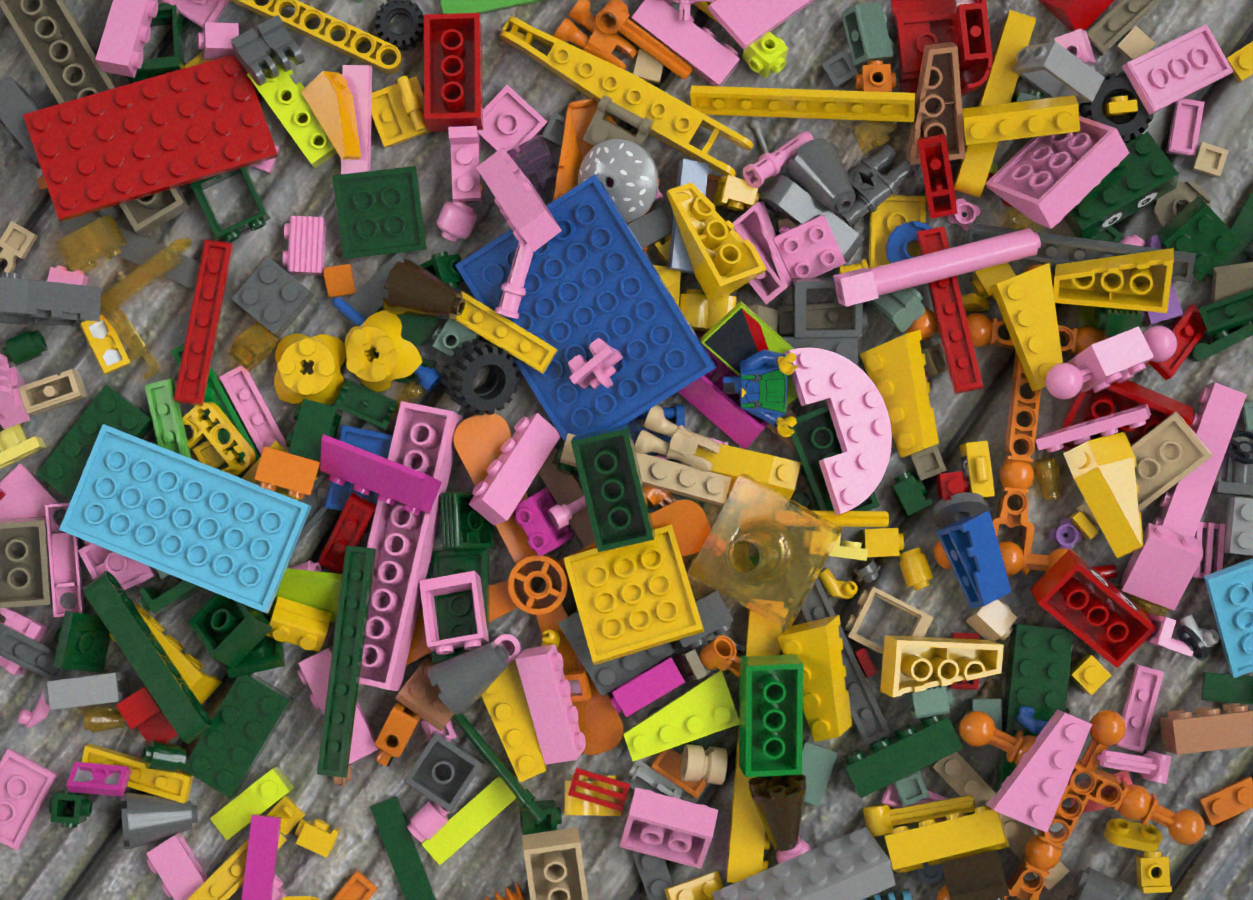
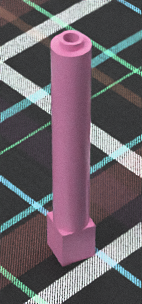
M1026 228L871 269L862 268L834 275L838 302L847 307L878 299V296L1035 256L1041 247L1040 238L1037 232H1033L1031 228Z

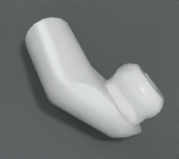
M1192 614L1179 619L1182 626L1189 627L1198 635L1206 648L1212 647L1219 642L1217 631L1199 628Z

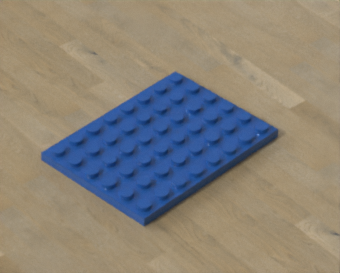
M594 174L547 205L548 210L562 231L533 252L524 284L526 294L522 296L517 312L520 314L519 318L504 316L558 350L544 374L513 355L511 356L515 359V363L564 442H566L568 433L578 436L625 425L717 368L597 174ZM512 229L455 265L476 300L494 311L496 307H499L503 293L501 287L508 280L519 243ZM600 338L609 346L618 350L623 358L613 365L616 372L610 376L613 382L610 388H606L601 384L596 389L591 385L584 389L579 384H573L569 378L572 372L568 362L578 355L583 356L587 362L591 360L594 355L588 347L593 341Z

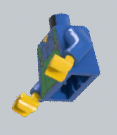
M762 349L740 362L739 377H723V394H739L742 409L777 427L778 433L786 438L795 433L788 426L793 427L797 424L796 418L792 416L783 419V415H786L787 375H791L798 368L797 365L791 364L796 359L795 353L791 352L785 356L782 353Z

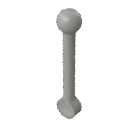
M751 120L750 126L755 129L763 153H769L760 129V120Z

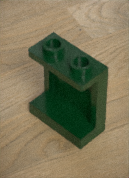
M185 580L162 595L159 594L155 587H142L139 589L142 595L139 600L148 612L152 611L153 614L166 613L203 588Z

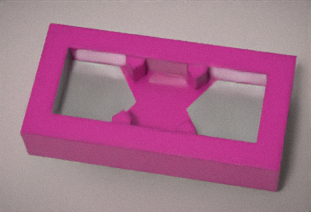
M75 762L66 786L69 792L123 797L131 771L128 766Z

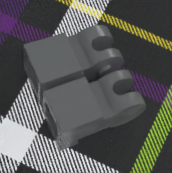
M279 15L256 26L258 35L252 28L231 39L235 57L245 70L250 73L258 86L267 82L264 72L269 73L273 79L279 76L275 62L271 58L275 57L277 64L284 72L291 70L288 59L293 60L297 66L305 62L298 44L284 27V22Z

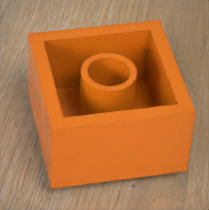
M264 446L254 479L260 481L259 486L262 488L277 491L279 486L288 489L287 495L304 499L305 494L310 496L312 494L321 463Z

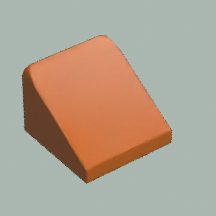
M351 264L323 268L329 298L356 293Z

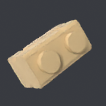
M74 369L18 387L27 414L33 416L88 398L79 371Z

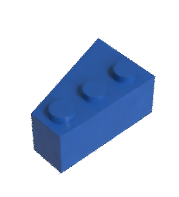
M990 511L961 518L936 531L970 608L985 606L1011 592Z

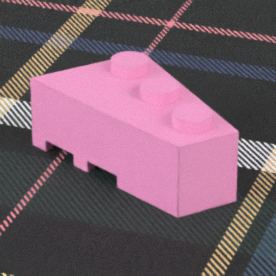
M764 201L752 206L732 224L735 226L733 229L744 240L748 239L754 245L767 269L749 283L765 304H768L792 286V278L773 239L776 233Z

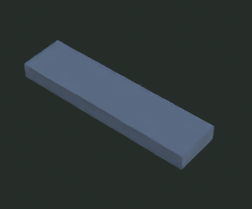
M684 158L679 160L677 187L692 182L706 195L709 164ZM673 215L668 269L695 274L678 224Z

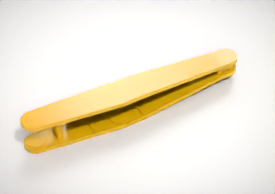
M510 16L499 34V37L507 44L525 53L587 97L595 98L597 103H599L603 95L612 98L613 103L643 119L645 117L651 119L654 123L648 135L698 162L709 164V168L724 176L736 177L737 173L726 163L708 155L718 136L727 139L744 150L750 151L754 146L744 136L638 76L538 30L516 17ZM510 25H511V26H512L511 31H510V32H507V29H509V27H510ZM536 40L552 49L546 56L531 46L532 41ZM700 125L712 131L702 151L689 144Z

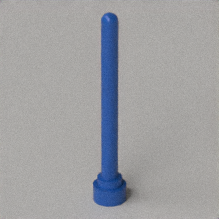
M335 297L332 300L333 306L357 326L362 325L367 320L342 298ZM420 365L413 372L418 376L419 385L427 392H430L442 378L441 373L435 368L430 369L428 366L425 368Z

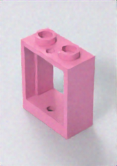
M475 571L419 581L427 647L430 650L436 652L437 655H446L453 653L455 648L464 647L465 650H473L481 647V644L489 643L481 578ZM472 590L478 634L439 640L434 596Z

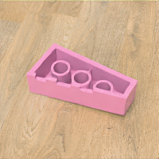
M503 147L476 167L496 197L493 200L500 208V212L507 220V224L513 230V234L522 246L528 243L532 250L536 251L562 231L535 187Z
M1057 709L1035 739V743L1027 753L1025 752L1018 766L1005 779L1002 787L995 797L991 798L987 806L994 811L1047 833L1092 724Z

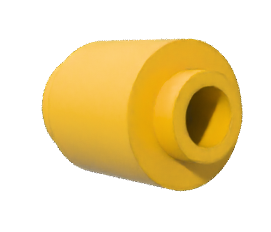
M920 547L899 554L901 561L898 563L907 587L913 586L914 591L930 586L929 580L934 579L926 555L925 553L922 554Z

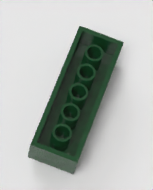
M1013 623L1011 626L1014 630L1010 634L1003 701L1002 731L1014 737L1018 730L1023 733V736L1037 737L1038 734L1032 733L1018 723L1017 715H1019V708L1021 706L1033 708L1035 710L1033 718L1049 722L1057 709L1063 712L1066 711L1073 632L1066 629ZM998 749L994 788L996 792L1000 790L1002 783L1017 767L1013 761L1011 763L1007 761V752Z

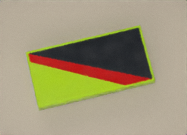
M742 301L701 337V343L738 376L740 375V362L762 349L782 354L794 349ZM787 375L786 407L798 397L792 375Z

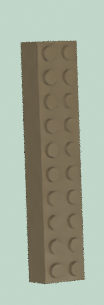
M0 0V7L59 104L117 88L111 75L108 72H103L96 62L97 52L65 0ZM178 187L119 204L135 232L141 236L147 235L190 209Z

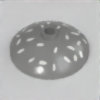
M610 139L594 146L584 157L578 173V185L594 174H597L626 222L640 218L649 210L658 191V173L653 159L644 148L629 140ZM609 177L614 180L613 187L608 185Z

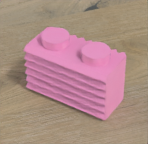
M290 216V223H285L284 238L289 240L288 251L283 252V267H287L288 273L293 275L324 276L327 225L324 217Z

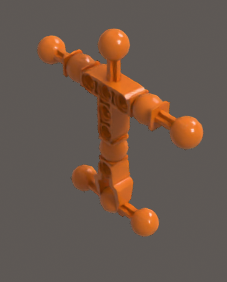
M1103 710L1097 712L1091 719L1090 735L1092 740L1082 760H1077L1050 824L1051 826L1054 823H1061L1063 828L1058 832L1048 829L1047 833L1038 829V835L1033 836L1027 842L1023 857L1024 861L1019 864L1010 880H1005L1010 896L1017 895L1021 900H1039V895L1045 883L1044 877H1048L1050 874L1049 869L1054 868L1060 861L1061 849L1064 847L1063 843L1070 837L1089 799L1103 806L1112 807L1115 811L1118 810L1128 820H1140L1142 825L1145 826L1149 820H1153L1167 827L1172 839L1179 844L1192 845L1203 837L1205 823L1201 815L1194 810L1182 809L1173 812L1158 805L1156 795L1153 793L1150 795L1149 791L1144 787L1135 784L1127 785L1123 780L1119 782L1112 774L1097 768L1100 760H1097V755L1102 754V751L1106 750L1108 746L1118 744L1125 736L1126 722L1117 712ZM980 711L966 714L959 725L960 736L967 744L981 747L989 743L1006 751L1007 761L1010 763L1013 761L1016 766H1018L1025 752L1029 751L1037 738L1030 735L1023 736V733L1019 730L1014 737L996 729L992 717ZM1080 773L1089 775L1087 781L1082 783L1076 782L1075 777ZM1105 786L1115 787L1114 792L1110 795L1101 793L1102 788ZM1067 798L1076 800L1072 807H1064L1062 805V802ZM1029 872L1038 874L1036 879L1030 881L1023 877ZM947 884L938 891L936 900H950Z

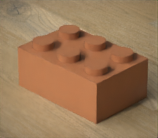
M1240 703L1223 704L1222 710L1220 708H1212V706L1195 708V713L1184 711L1183 709L1167 711L1168 716L1159 717L1163 750L1176 755L1253 746V709H1249L1248 705H1240Z

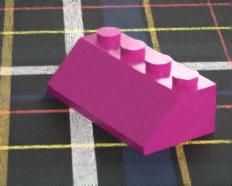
M702 331L697 335L700 342L701 337L705 335ZM704 346L717 368L684 387L678 393L710 419L713 424L725 432L735 443L746 450L768 423L742 409L739 394H723V377L739 376Z
M323 434L321 439L320 471L329 474L327 480L342 486L345 481L354 484L352 490L365 495H369V492L373 491L379 494L378 500L390 505H394L396 500L404 504L403 510L419 515L420 510L430 514L442 484L441 481Z

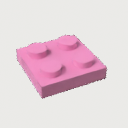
M506 85L483 109V130H478V134L495 151L503 147L514 160L545 128L548 122L512 88Z

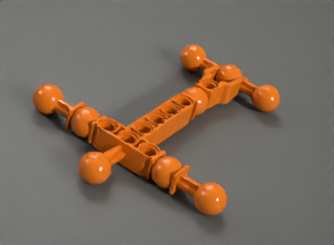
M1041 264L1031 265V266L1027 267V268L1024 270L1023 273H1025V272H1027V271H1030V270H1032V269H1035V268H1037V267L1043 266V265H1041ZM1050 269L1051 279H1052V286L1054 287V277H1055V275H1054V273L1052 272V270ZM925 306V313L917 321H913V324L905 331L907 334L921 330L922 340L920 341H926L935 334H940L935 312ZM979 312L966 315L974 348L994 344L1002 348L1015 349L1011 337L1005 341L998 336V328L1006 327L1004 320L997 322V318L990 319L985 314ZM1058 326L1059 333L1066 340L1065 346L1061 347V352L1066 351V355L1074 354L1077 356L1089 346L1108 339L1103 334V331L1100 332L1092 326H1082L1078 329ZM1016 350L1005 440L1007 456L1004 457L1005 462L999 470V480L1003 486L1000 492H1003L999 499L996 517L992 519L997 537L1000 524H1004L1009 528H1014L1015 526L1022 528L1021 547L1011 541H1002L998 544L1007 576H1013L1020 571L1026 576L1030 570L1047 572L1069 549L1057 548L1049 555L1031 553L1034 525L1028 521V498L1026 494H1029L1027 489L1034 480V470L1030 464L1033 462V459L1030 456L1035 449L1041 389L1032 391L1030 399L1021 397L1020 387L1022 385L1030 387V384ZM1148 362L1145 363L1146 367L1151 366ZM1019 412L1025 413L1029 418V423L1026 427H1021L1016 421ZM1016 440H1021L1026 445L1023 455L1017 454L1013 449ZM1011 495L1016 496L1020 501L1019 508L1016 511L1011 510L1007 505V500ZM938 540L934 547V557L941 567L953 570L942 544Z

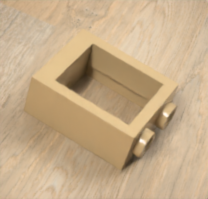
M870 586L868 591L865 589L862 591L857 601L860 608L856 616L851 614L844 627L848 631L846 637L883 655L884 648L856 634L875 597L917 618L908 636L924 637L934 617Z

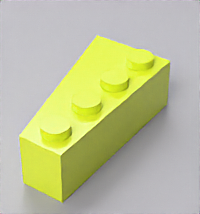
M721 670L716 671L625 731L623 735L632 761L739 725V718L723 672Z

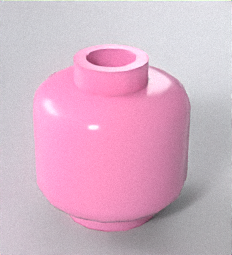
M465 201L445 202L437 219V226L443 231L441 235L454 242H457L458 238H468L477 220V214L473 211L474 206Z

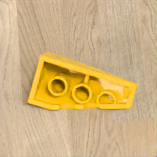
M692 182L667 191V196L695 276L709 301L734 292L767 270L754 245L748 239L744 240L733 229L735 226L729 220L726 222L715 211V205Z
M1125 432L1087 441L1063 453L1076 484L1115 556L1121 558L1144 547L1141 513L1138 510L1137 499L1139 487L1136 484L1135 468L1137 467L1136 457Z
M719 444L721 448L718 454L697 447L694 455L702 457L713 464L710 472L732 478L728 495L738 499L747 507L766 503L767 497L772 496L781 510L786 509L795 491L801 462Z

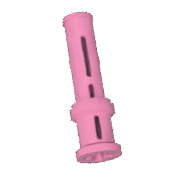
M802 131L776 151L764 153L759 157V161L754 164H748L743 168L745 181L751 187L759 188L763 185L764 180L778 175L781 167L788 163L790 158L793 160L799 154L796 150L801 145L814 140L813 136L807 131Z
M520 242L518 243L508 280L501 287L503 293L499 307H496L494 311L498 314L516 319L519 318L520 314L517 312L521 298L526 294L524 284L534 252L528 243L524 246Z

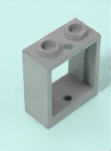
M1056 41L1025 46L1017 54V62L1012 70L1049 98L1075 95L1078 104L1093 102L1104 80L1102 75Z
M128 671L48 681L47 687L44 689V699L46 704L50 705V710L118 702L130 696Z

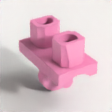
M597 338L588 347L594 355L591 360L587 362L583 356L578 355L568 362L572 372L569 378L573 384H579L584 389L589 385L596 389L601 384L606 388H610L613 385L610 376L616 372L613 365L623 358L618 350L609 346L604 340Z

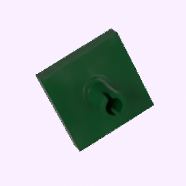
M65 610L62 627L56 631L54 637L55 642L58 644L54 667L103 673L111 637L109 636V630L99 615Z

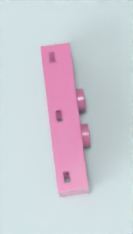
M70 502L45 505L54 617H64L65 610L84 613L78 537L59 530L61 525H58L53 518L54 513L58 509L67 510ZM70 592L76 596L77 604L75 607L66 609L61 605L60 598L64 593Z

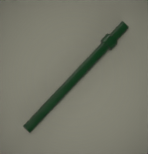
M454 714L452 716L454 722L516 796L515 801L522 809L525 808L538 825L545 821L547 816L534 802L535 797L532 793L521 786L463 714Z

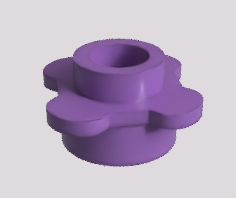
M1067 518L1062 519L1056 529L1049 531V538L1055 540L1059 548L1071 549V545L1081 541L1083 537L1081 531L1077 530L1072 525V521ZM1065 532L1068 534L1067 538L1063 537Z

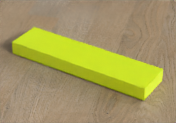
M498 776L451 817L430 840L426 839L422 846L441 865L513 802L516 796Z

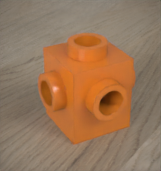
M879 60L869 61L866 65L862 66L859 74H856V91L892 92V89H896V73L891 72L890 64H883V61ZM881 77L882 82L876 83L872 78Z

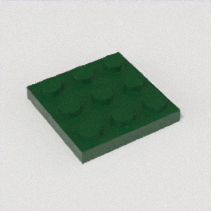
M417 166L332 175L343 259L427 250Z

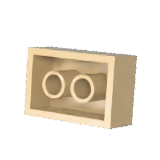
M578 827L522 835L530 900H588Z

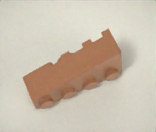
M953 42L924 46L915 99L914 122L911 123L906 160L910 165L921 164L917 139L942 134L946 135L949 160L966 158L958 46Z

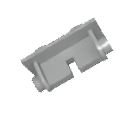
M640 760L634 762L623 782L630 783V788L634 791L635 788L647 789L654 793L680 798L683 792L682 788Z

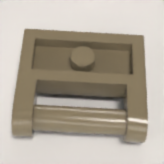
M603 95L582 140L596 146L610 139H625L642 147L654 121L647 117L643 119L613 103L612 98ZM608 112L638 128L637 135L604 118L606 113Z

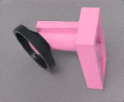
M1148 614L1157 630L1144 643L1191 657L1193 655L1200 661L1208 657L1206 646L1189 627L1183 625L1177 630L1180 639L1177 640L1171 638L1176 620Z

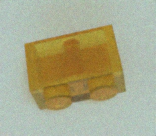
M112 215L102 216L56 242L71 271L82 270L83 273L98 267L97 261L104 257L108 261L122 254L121 248L128 245Z

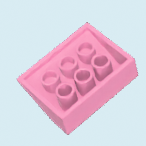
M1079 116V132L1033 137L985 185L1033 222L1052 229L1107 174L1120 164L1129 154V151L1117 128Z

